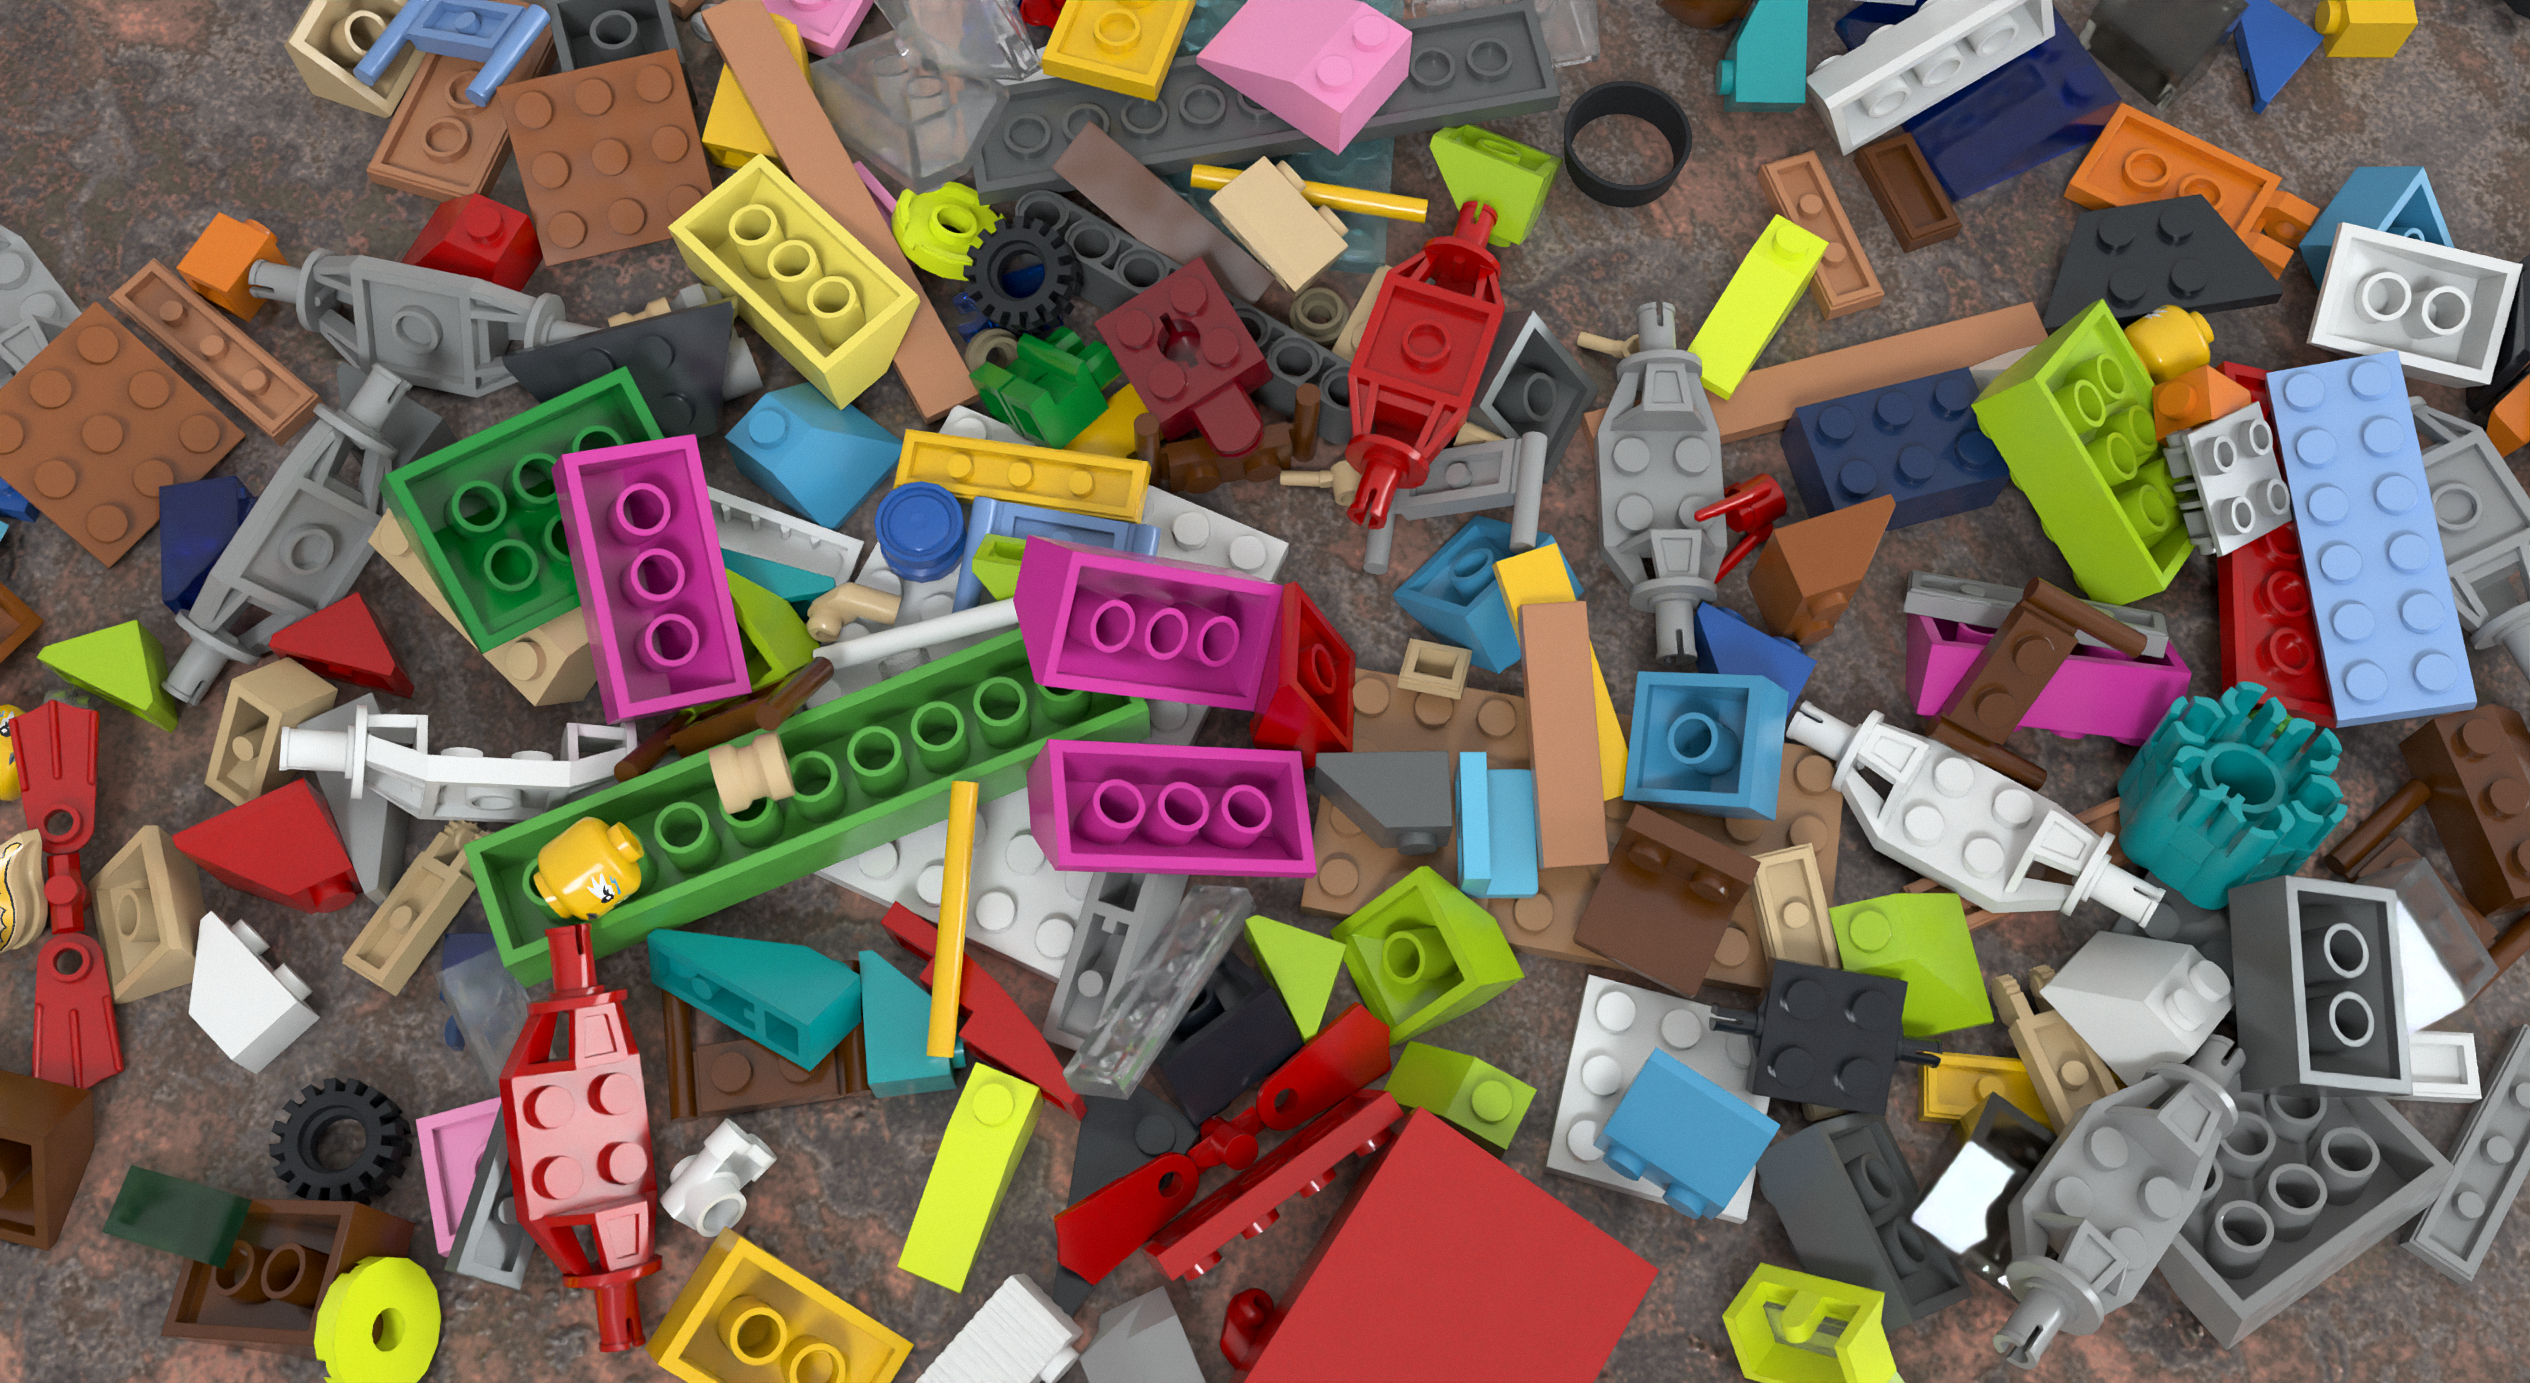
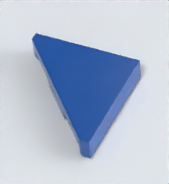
M2225 0L2233 9L2237 30L2234 33L2243 72L2245 71V73L2248 72L2255 98L2252 110L2261 114L2315 52L2325 37L2269 0Z

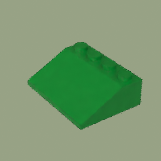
M624 366L385 474L378 488L409 545L482 655L581 606L551 471L562 454L665 438L627 367Z

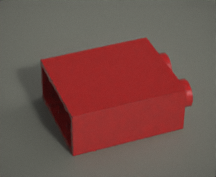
M1418 1106L1393 1122L1390 1127L1393 1136L1375 1150L1227 1382L1594 1383L1659 1269L1429 1111Z

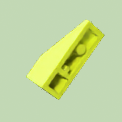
M1778 214L1775 215L1747 254L1687 350L1696 354L1702 360V376L1700 381L1704 388L1727 401L1731 398L1806 291L1829 242Z
M975 1063L945 1131L897 1266L899 1269L962 1295L1045 1105L1040 1087L981 1063Z

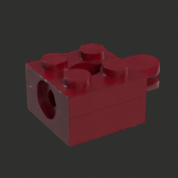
M1201 256L1094 322L1149 413L1157 417L1159 429L1168 443L1175 441L1197 427L1210 449L1225 460L1243 459L1259 448L1264 438V422L1248 394L1274 378L1265 357Z

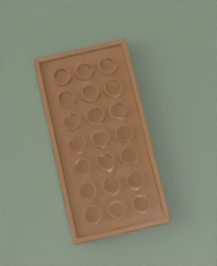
M1355 668V686L1352 690L1354 700L1353 752L1448 751L1453 827L1447 847H1437V851L1428 855H1403L1398 853L1397 848H1381L1321 794L1313 834L1317 874L1313 878L1305 879L1300 913L1344 921L1421 866H1429L1458 889L1454 771L1459 753L1486 752L1487 769H1527L1531 771L1525 697L1465 687L1461 700L1398 688L1399 675ZM1615 713L1629 751L1633 716ZM1783 742L1775 821L1710 817L1639 804L1747 856L1812 843L1827 907L1832 908L1843 806L1842 792L1831 788L1837 771L1835 760L1808 746ZM1623 795L1604 801L1609 859L1636 806V803L1623 800ZM1536 837L1538 892L1535 897L1470 898L1496 919L1512 951L1635 973L1575 944L1573 941L1574 933L1607 864L1539 869ZM1749 889L1737 904L1701 985L1760 995L1763 990L1767 961Z

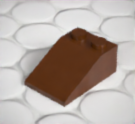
M203 1197L160 1336L317 1359L314 1346L317 1315L330 1285L341 1273H350L356 1266L360 1265L356 1262L368 1256L406 1258L415 1223L354 1201ZM381 1313L376 1317L373 1324L372 1336L375 1345L380 1340L383 1332Z

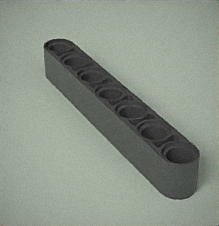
M1049 190L1028 192L1019 199L1015 206V216H1025L1030 222H1033L1034 218L1045 222L1073 248L1077 255L1074 259L1081 265L1082 276H1076V281L1082 286L1080 297L1108 313L1183 267L1061 195ZM1032 254L1018 255L1019 259L1027 266L1045 275L1044 266L1039 257ZM1222 289L1265 357L1274 378L1248 395L1294 421L1297 388L1305 383L1314 384L1321 392L1317 435L1335 444H1348L1352 438L1349 406H1341L1336 403L1348 404L1347 377L1352 363Z

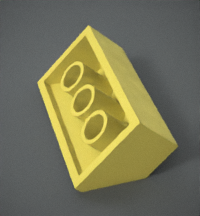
M761 153L668 227L688 268L707 286H715L720 291L722 297L736 296L739 304L737 314L840 411L887 372L920 304L918 294Z

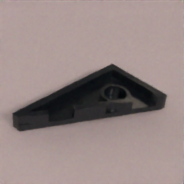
M1094 1058L1090 1063L1084 1100L1088 1111L1081 1120L1067 1208L1164 1153L1178 1152L1187 1156V1151L1192 1149L1201 1137V1126H1196L1188 1117L1105 1060ZM1174 1171L1166 1173L1160 1179L1159 1190L1165 1189L1174 1176ZM1058 1262L1052 1300L1062 1308L1064 1313L1074 1320L1099 1282L1091 1285L1078 1273L1062 1266Z

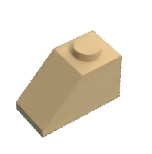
M289 656L233 678L204 784L236 806H240L287 785L299 770L287 769V771H279L282 726L290 727L289 729H298V724L332 710L338 689Z

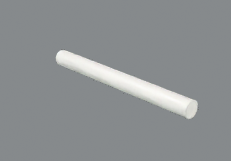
M1014 597L820 647L813 650V659L819 656L825 657L832 662L834 670L1013 625L1019 623L1013 602Z

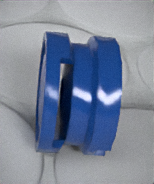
M919 481L901 485L889 492L879 504L874 520L876 536L880 543L882 557L891 571L905 580L925 583L940 580L956 570L962 562L967 532L961 505L951 492L938 484Z

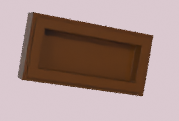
M1910 132L1858 149L1853 161L1905 254L1958 235L1962 223Z

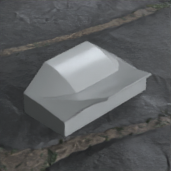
M1164 1285L1099 1316L1097 1333L1079 1356L1089 1383H1206Z

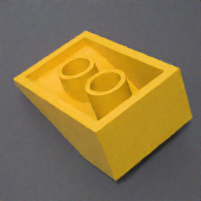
M724 1226L644 1349L659 1366L688 1383H891L914 1344L727 1226Z

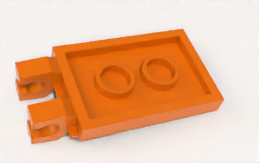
M2124 103L2120 104L2070 180L2063 196L2094 211L2202 194L2277 281L2294 253L2292 249L2284 245L2297 249L2320 210L2289 192L2276 190L2282 177ZM2263 228H2264V230H2265L2267 236L2261 233V231H2262Z

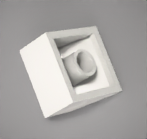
M2100 930L2090 937L2039 991L2128 1087L2141 1082L2146 1072L2156 1063L2169 1061L2181 1064L2193 1056L2235 1004V989L2230 985V981L2224 971L2215 963L2206 960L2192 945Z

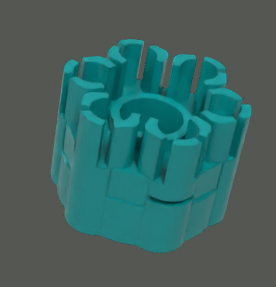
M2238 682L2236 687H2231L2218 702L2208 697L2193 696L2189 703L2184 696L2177 698L2124 770L2117 783L2118 793L2121 797L2119 817L2122 829L2119 833V844L2124 854L2133 863L2148 869L2159 880L2179 891L2189 902L2204 909L2216 910L2225 907L2229 903L2228 889L2283 875L2294 876L2345 817L2348 809L2347 805L2338 803L2344 795L2338 784L2329 777L2337 768L2340 760L2338 756L2342 752V747L2337 737L2329 729L2325 728L2305 754H2302L2298 750L2315 731V722L2294 718L2280 735L2274 739L2271 736L2286 718V709L2275 696L2266 701L2253 720L2248 718L2249 712L2267 690L2264 686L2253 682Z

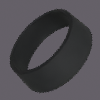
M1635 81L1608 82L1588 90L1572 105L1564 125V157L1566 168L1572 181L1590 198L1614 207L1623 208L1645 205L1665 194L1684 167L1692 147L1691 126L1679 104L1663 91ZM1611 114L1636 116L1653 124L1666 137L1673 153V169L1661 179L1647 184L1622 185L1600 178L1588 170L1575 154L1572 142L1580 129L1596 118Z

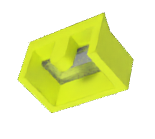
M1761 1262L1722 1315L1744 1378L1761 1383H1888L1897 1370L1881 1324L1885 1292Z

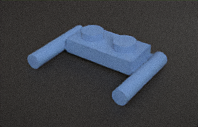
M408 0L353 69V73L362 83L373 86L406 43L411 40L418 51L486 63L465 90L466 97L472 103L479 107H486L497 92L496 87L504 83L550 22L551 18L542 7L536 4H531L528 9H525L524 6L488 0Z
M974 497L952 613L980 605L983 583L971 570L972 558L986 533L1027 540L1028 535L1156 556L1161 529L1146 524L1136 525L1057 510L1000 502L987 497Z

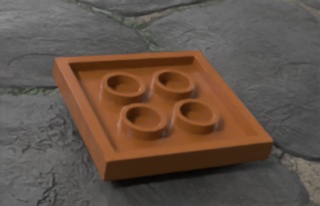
M676 48L496 87L546 267L673 239L668 227L714 190L679 53Z
M96 301L0 389V478L108 570L246 436L242 430Z

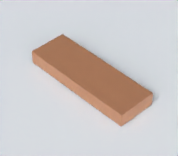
M1812 150L1761 165L1757 178L1774 214L1784 217L1829 242L1809 283V287L1825 320H1831L1880 305L1885 295L1815 151Z

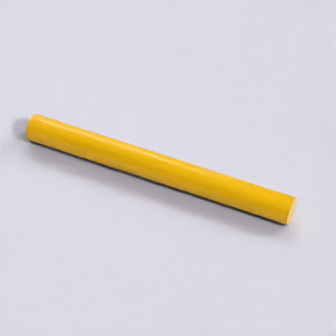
M1195 164L1192 168L1190 186L1219 191L1244 171ZM1303 180L1307 187L1300 194L1311 206L1321 207L1324 204L1329 209L1425 224L1428 207L1427 199Z
M952 781L926 1056L954 1058L979 783Z

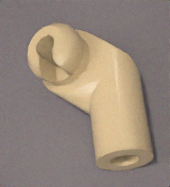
M845 582L814 599L807 611L810 618L807 622V631L815 640L827 643L837 640L841 628L859 617L894 626L902 596L853 582Z

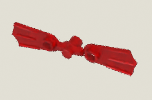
M51 699L40 707L28 713L10 718L8 721L28 831L38 828L42 840V851L51 854L47 856L48 881L44 886V894L50 905L52 935L60 934L43 946L37 959L31 1077L88 1090L102 1080L125 1070L103 950L91 937L82 933H75L85 931L84 911L88 909L92 901L89 887L81 881L80 853L77 851L89 843L95 831L100 714L96 710L77 708ZM58 813L70 814L73 818L72 828L63 835L50 834L48 830L49 820ZM70 950L79 951L83 959L80 969L70 975L61 974L57 968L59 957Z
M1354 1002L1265 1080L1257 1094L1256 1110L1252 1105L1229 1122L1220 1116L1208 1118L1200 1130L1202 1141L1187 1151L1190 1158L1178 1152L1164 1153L1122 1178H1117L1055 1215L1053 1221L1057 1235V1261L1062 1266L1078 1273L1091 1285L1097 1284L1191 1202L1199 1186V1175L1210 1167L1219 1166L1222 1163L1237 1171L1250 1167L1258 1155L1259 1147L1255 1136L1265 1128L1262 1122L1269 1128L1277 1131L1292 1129L1390 1071L1392 1068L1389 1050L1390 1027L1375 1018L1362 1004ZM1288 1088L1289 1095L1285 1103L1275 1107V1098L1278 1093ZM1174 1171V1179L1171 1185L1163 1190H1159L1160 1179L1166 1173Z

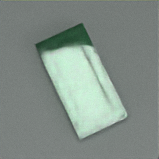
M131 1165L102 1232L224 1269L252 1200Z

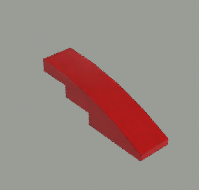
M895 901L880 923L893 944L928 964L919 976V979L932 997L938 930ZM963 952L958 1015L968 1021L958 1035L969 1053L1000 1072L1040 1087L1044 1100L1081 1122L1088 1110L1042 1034L1001 985Z

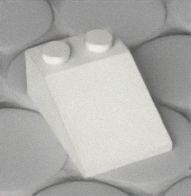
M2345 222L2338 223L2306 343L2348 358L2398 350L2403 376L2456 389L2490 385L2523 264Z

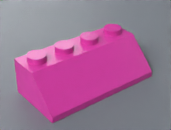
M691 434L562 454L551 468L607 725L672 713L752 693L696 435Z
M1028 535L1013 602L1035 683L1042 686L1254 711L1283 585L1235 569Z
M1907 613L1906 691L1916 714L1930 720L1933 715L1941 712L1945 702L1998 629ZM2169 640L2163 658L2140 654L2134 659L2118 650L2077 643L2013 732L2020 731L2024 726L2048 729L2055 735L2069 739H2081L2086 734L2111 736L2116 741L2126 745L2142 746L2172 703L2181 696L2186 697L2192 673Z
M1048 739L1026 772L1031 835L1055 871L1313 878L1317 874L1301 751Z

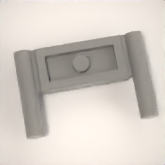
M1532 431L1523 434L1521 439L1510 438L1443 449L1429 465L1430 472L1424 485L1414 489L1397 488L1384 528L1368 530L1363 569L1368 573L1376 575L1385 574L1388 571L1396 514H1402L1410 521L1514 505L1509 549L1516 554L1535 550L1547 436L1543 433Z

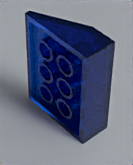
M1916 0L1914 6L1865 2L1837 21L1834 30L1849 52L1863 45L1866 39L1877 29L1889 24L1897 25L1916 14L1927 0ZM2054 5L2055 36L1900 124L1905 133H1911L1932 172L1954 203L2098 139L2122 99Z

